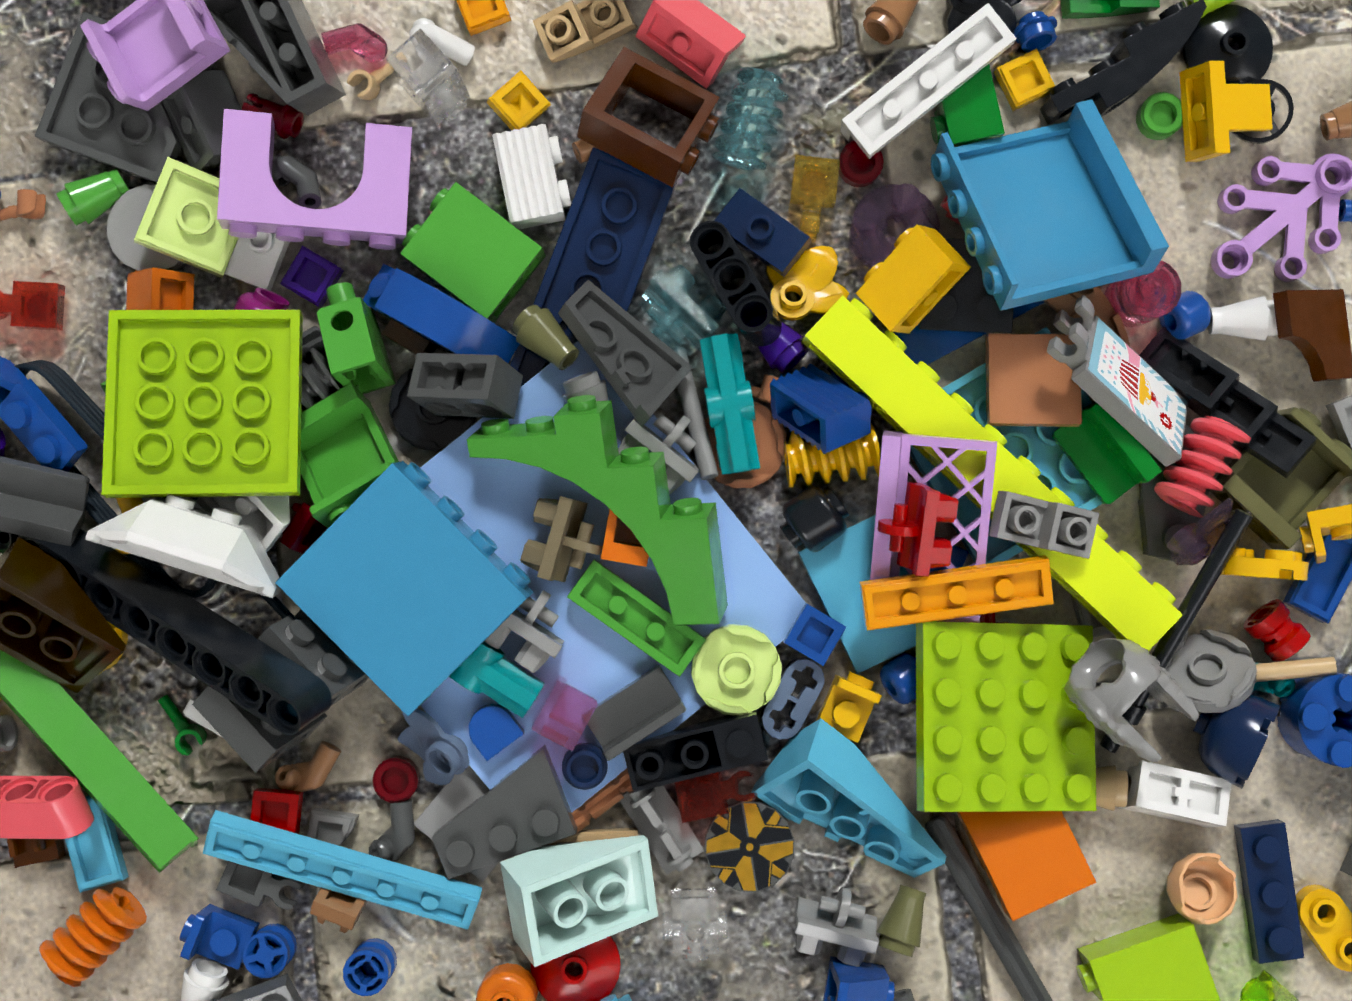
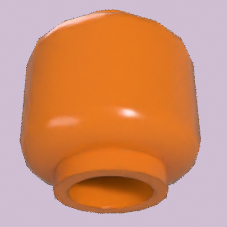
M505 963L495 966L487 972L477 991L476 1001H508V999L510 1001H537L538 988L536 980L527 969L518 964Z

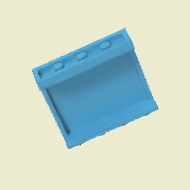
M1092 99L1075 103L1068 121L958 147H954L948 132L942 133L935 154L931 157L932 174L937 182L941 181L948 196L949 211L953 218H958L965 233L966 248L971 256L976 257L982 270L985 290L988 294L994 296L1000 311L1153 273L1169 247Z
M402 461L392 463L275 583L407 716H410L534 592L527 586L531 581L525 572L512 562L506 565L494 553L498 549L494 541L480 529L474 532L461 519L465 515L462 509L449 497L444 495L440 498L428 486L431 483V479L419 466L413 462L407 465Z

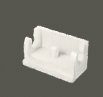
M1144 760L1139 761L1138 766L1128 768V778L1132 779V783L1128 792L1127 806L1119 808L1202 827L1226 826L1232 785L1230 782L1223 778Z

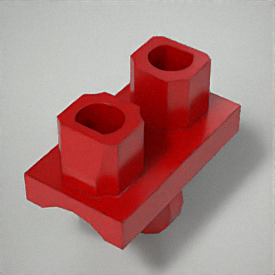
M907 482L905 504L895 503L893 519L878 520L877 527L879 532L890 535L889 551L898 552L897 565L911 569L913 571L912 574L916 576H929L930 568L950 565L952 555L951 541L934 536L936 522L953 523L957 518L959 504L957 498L940 493V491L922 483Z

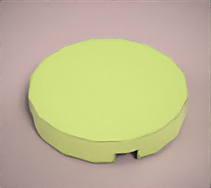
M729 624L716 628L705 636L706 641L693 657L691 665V677L696 692L704 702L722 714L738 716L752 713L754 710L766 705L774 697L781 683L782 671L779 654L768 637L748 625Z

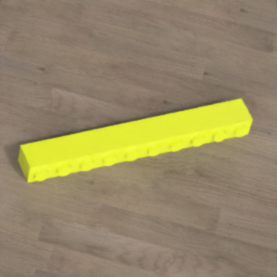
M842 295L803 337L801 342L853 391L864 393L868 397L872 408L896 431H901L903 434L997 441L990 513L991 520L998 491H1009L1048 502L1075 506L1074 502L1060 489L1053 487L1050 490L1038 479L1041 472L1030 460L1022 455L1018 458L1013 456L1004 447L1007 440L997 429L990 424H986L984 427L971 416L974 409L963 397L955 392L951 396L947 394L937 384L940 381V377L930 366L923 361L915 364L904 353L907 346L897 335L888 329L882 333L870 321L874 317L873 314L859 300L853 298L849 302ZM912 445L934 467L943 461L931 447ZM940 447L947 457L957 450ZM966 450L953 460L952 463L970 482L985 469L986 451ZM948 466L940 471L959 490L964 486ZM981 480L978 484L974 486L976 491L981 496L983 491V480ZM969 491L964 495L981 510V505ZM1098 524L1089 559L1016 543L1030 557L1044 555L1048 557L1051 577L1117 639L1131 640L1149 652L1183 615L1172 605L1176 598L1158 582H1154L1151 585L1139 574L1142 566L1131 555L1123 550L1117 553L1105 542L1109 536Z

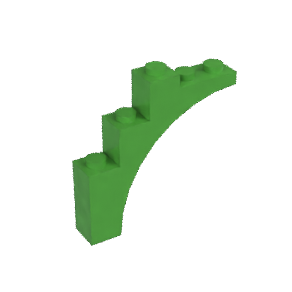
M593 395L572 397L567 400V403L553 417H533L527 419L524 424H509V420L504 418L488 420L481 423V427L467 439L469 457L507 459L540 467L575 483L603 502L633 532L651 558L666 590L674 625L720 624L728 602L716 502L701 503V500L698 498H684L670 504L664 452H649L647 447H631L622 450L619 454L612 400L596 401V397Z

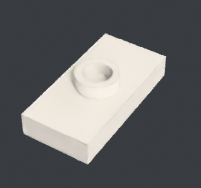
M257 232V237L255 238L239 237L224 274L254 287L271 291L290 242L276 239V233Z

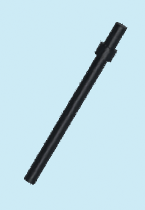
M1238 508L1234 511L1177 609L1183 614L1182 617L1159 640L1151 654L1160 662V667H1167L1254 517ZM1147 690L1122 715L1131 726L1138 725L1147 710L1144 706L1150 696ZM1106 733L1100 742L1103 748L1112 753H1116L1120 747Z

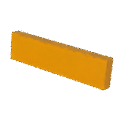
M1045 555L931 571L929 576L909 574L859 582L864 622L867 631L1054 604L1049 558Z

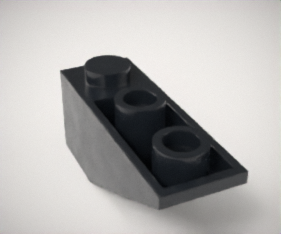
M756 710L741 716L725 715L639 741L623 752L633 793L768 760Z

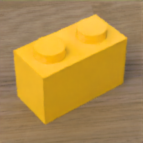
M918 224L907 229L897 238L894 243L895 249L884 262L877 263L866 273L864 277L865 283L855 293L890 332L910 334L971 268L965 259L936 229Z

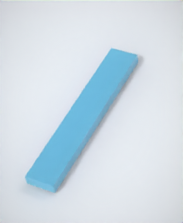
M215 810L210 820L203 854L467 930L482 892V887L455 879L448 880L445 876Z

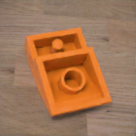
M1062 811L957 812L981 867L986 871L1005 914L1012 921L1097 883Z

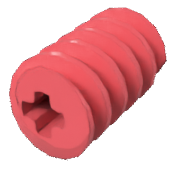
M1204 416V418L1192 420L1190 428L1194 434L1184 435L1183 447L1186 450H1182L1181 459L1175 462L1177 466H1167L1163 471V475L1168 482H1158L1154 487V491L1164 502L1198 518H1203L1196 510L1198 505L1213 507L1215 504L1205 494L1206 490L1222 491L1224 488L1214 478L1216 473L1231 475L1233 472L1223 461L1225 457L1240 459L1242 457V454L1233 446L1234 441L1248 444L1251 441V437L1240 428L1223 419L1212 416Z

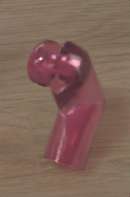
M362 23L321 33L328 55L350 49L365 61L378 63L386 57L388 51L383 37Z

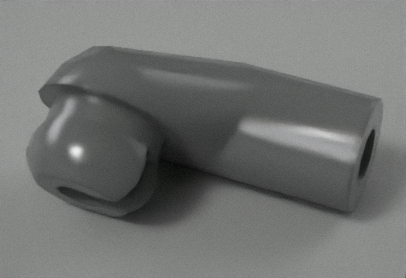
M293 156L278 157L276 159L277 163H274L272 167L273 181L279 180V186H287L292 182L297 189L299 205L317 209L322 202L317 174Z
M409 799L404 802L389 803L391 827L378 840H374L370 844L369 855L395 862L413 845L415 840L412 800Z

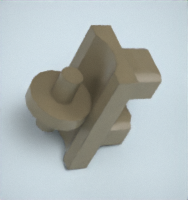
M560 496L559 500L539 498L533 514L534 522L550 526V533L546 544L528 539L523 548L520 559L521 563L538 571L537 577L565 582L570 566L582 569L586 553L600 555L602 546L590 542L595 525L583 522L588 503Z

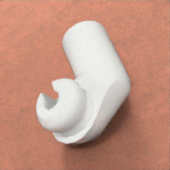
M417 19L409 32L410 40L418 50L444 55L464 66H467L474 54L475 46L438 27L430 19Z

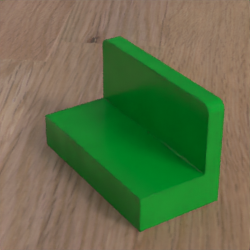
M1095 401L1082 410V424L1079 427H1059L1052 433L1053 439L1105 505L1114 502L1136 484L1147 483L1162 472L1144 446Z

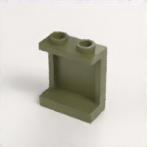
M1297 407L1279 410L1277 413L1316 437L1317 440L1315 446L1287 479L1242 449L1240 451L1242 457L1240 459H1233L1228 464L1233 470L1232 474H1219L1216 477L1224 486L1223 490H1210L1233 513L1238 508L1252 515L1254 518L1248 527L1272 549H1290L1302 537L1297 529L1306 520L1307 512L1315 511L1344 478L1352 476V450L1343 442L1331 439L1320 429L1321 422L1314 414L1306 409H1298Z

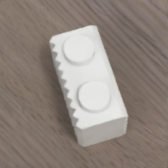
M546 124L493 134L492 137L510 223L520 230L566 220L564 208L571 206V198L567 180L558 181L555 164L563 163L558 136L549 137Z

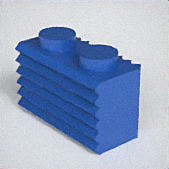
M809 364L807 368L802 366L800 371L795 369L793 374L788 372L785 378L780 376L778 380L773 378L771 381V413L774 420L777 419L779 424L783 423L784 427H788L790 431L794 430L796 435L799 434L801 439L805 438L806 442H810L812 447L816 445L817 449L822 450L823 454L871 433L872 406L868 397L864 393L855 392L842 384L834 374L828 375L814 365Z

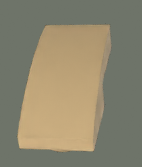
M570 0L533 20L552 63L599 47L638 28L626 0H583L578 4Z

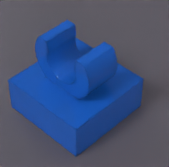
M805 603L783 642L824 666L845 631L846 626Z

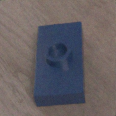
M741 188L738 189L714 220L722 223L727 228L736 244L783 277L786 276L812 242L810 236Z

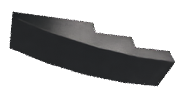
M1163 327L1139 355L1188 401V407L1201 418L1212 416L1223 419L1250 436L1251 441L1249 444L1234 442L1286 479L1315 446L1316 437L1278 414L1277 405L1239 382L1240 374L1185 339H1176L1166 327Z

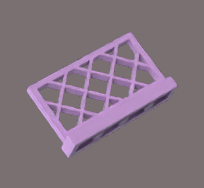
M884 430L882 435L870 580L899 576L900 566L897 565L898 552L889 551L890 535L879 532L877 527L878 520L893 519L895 503L905 504L908 472L917 481L916 483L929 486L926 482L946 466L964 485L952 497L959 499L969 491L981 505L980 516L966 527L957 518L954 520L953 525L959 530V533L949 540L951 541V546H954L965 537L977 551L976 561L970 566L986 564L997 441L903 434L901 431ZM911 445L931 447L943 461L924 477H921L909 463ZM940 447L957 450L947 457ZM966 450L986 451L985 469L970 482L952 463L953 460ZM981 480H983L982 496L974 488ZM977 526H979L978 542L970 535V532ZM951 562L949 566H946L948 569L956 568ZM905 568L908 572L906 575L912 574L913 571L911 569ZM980 615L939 620L938 622L980 623Z

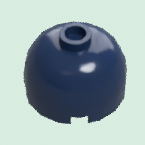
M1251 695L1241 705L1223 713H1201L1193 731L1201 735L1198 751L1202 762L1213 774L1242 789L1268 738L1269 730L1267 729L1271 721H1275L1280 705Z

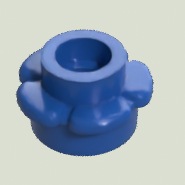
M1042 11L1026 14L1020 19L1019 25L1013 32L1017 38L1016 42L1020 43L1022 50L1027 53L1036 48L1038 51L1046 49L1057 38L1054 29L1057 27V20L1053 16L1048 17Z

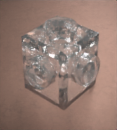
M671 889L672 912H663V941H672L673 955H682V959L685 961L699 962L708 960L710 954H719V939H728L727 911H718L717 889Z

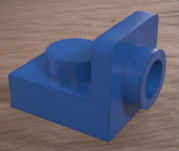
M209 904L196 915L191 914L185 922L180 934V941L185 942L180 957L190 960L194 955L198 954L239 970L244 965L242 952L245 943L256 934L260 923Z

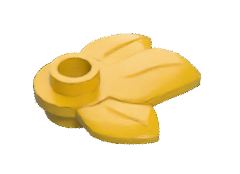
M815 246L805 250L785 277L767 266L766 273L773 285L770 301L781 318L790 321L799 320L806 317L810 312L824 315L842 295L846 299L848 298L849 292L847 289L832 281L838 265L835 249L830 246ZM787 292H795L800 295L801 299L791 302L785 297V294Z

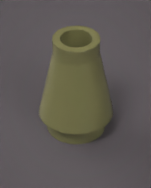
M531 305L523 310L515 319L512 331L517 335L516 341L520 345L553 363L559 370H565L577 359L579 350L571 343L549 309H541L538 305Z
M900 884L898 893L877 930V933H880L879 946L913 957L915 947L920 948L923 907L927 893Z

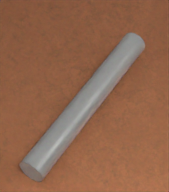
M685 348L673 350L689 363ZM690 371L677 388L684 415L691 420L687 426L690 437L697 442L693 450L701 480H709L717 477L719 474L692 371Z

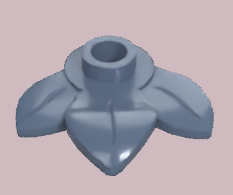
M416 709L410 716H407L402 711L409 726L399 735L398 741L424 760L423 774L426 781L438 785H447L452 781L454 774H461L468 768V750L460 738L446 734L429 714L420 709Z

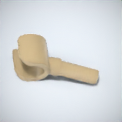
M400 53L371 73L362 69L351 72L347 83L354 87L363 80L368 79L367 88L360 92L357 97L363 100H373L379 95L380 83L407 64L408 60L403 53Z

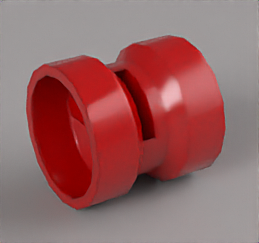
M1280 599L1272 600L1258 608L1243 624V628L1252 638L1260 639L1264 642V652L1273 662H1280L1290 658L1300 651L1311 637L1310 633L1301 623L1292 622L1289 617V609Z

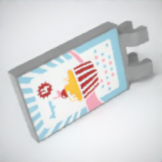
M1085 295L1076 300L1074 309L1081 317L1073 318L1063 309L1056 313L1053 325L1065 335H1069L1068 338L1075 344H1065L1056 336L1049 341L1047 353L1057 361L1069 366L1073 370L1071 379L1164 466L1167 467L1180 460L1182 457L1188 401L1097 315L1094 316V306Z

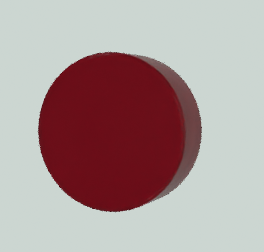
M852 141L843 148L839 156L838 172L847 184L853 187H866L875 182L883 169L884 159L881 150L869 159L858 144Z
M404 756L387 758L378 765L373 774L375 792L381 799L389 803L406 801L417 791L420 784L418 767L412 760Z

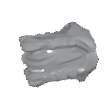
M1106 638L1092 642L1078 662L1072 665L1069 679L1064 687L1069 700L1076 704L1078 710L1082 711L1086 715L1087 720L1091 721L1096 728L1104 730L1114 743L1132 748L1139 757L1151 762H1158L1162 757L1122 717L1145 690L1156 700H1159L1161 703L1165 702L1173 710L1182 712L1187 718L1196 721L1199 717L1193 701L1186 697L1183 689L1179 687L1175 679L1171 678L1170 673L1166 672L1165 668L1160 667V662L1156 657L1150 655L1147 649L1131 640ZM1116 664L1123 665L1121 674L1114 682L1101 683L1100 686L1096 687V682L1101 673Z

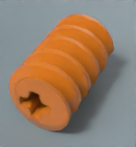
M114 887L112 893L104 889H97L92 897L95 904L87 901L79 906L81 916L70 915L66 919L67 928L59 927L53 932L54 941L45 940L40 944L39 951L42 958L47 963L49 969L65 984L73 987L81 986V982L88 979L94 973L95 968L100 967L107 961L108 955H112L120 948L121 942H125L133 935L134 929L140 928L146 922L147 916L144 908L138 899L124 888Z

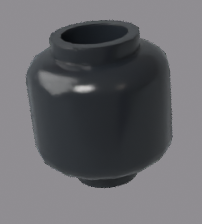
M810 485L783 505L782 514L786 522L780 528L795 548L803 544L808 550L818 552L846 531L845 518L850 514L829 486L822 489L818 485Z

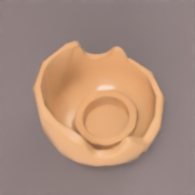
M1189 854L1176 862L1167 876V893L1170 902L1176 911L1194 924H1217L1232 913L1237 901L1236 873L1220 860L1221 856L1219 854Z

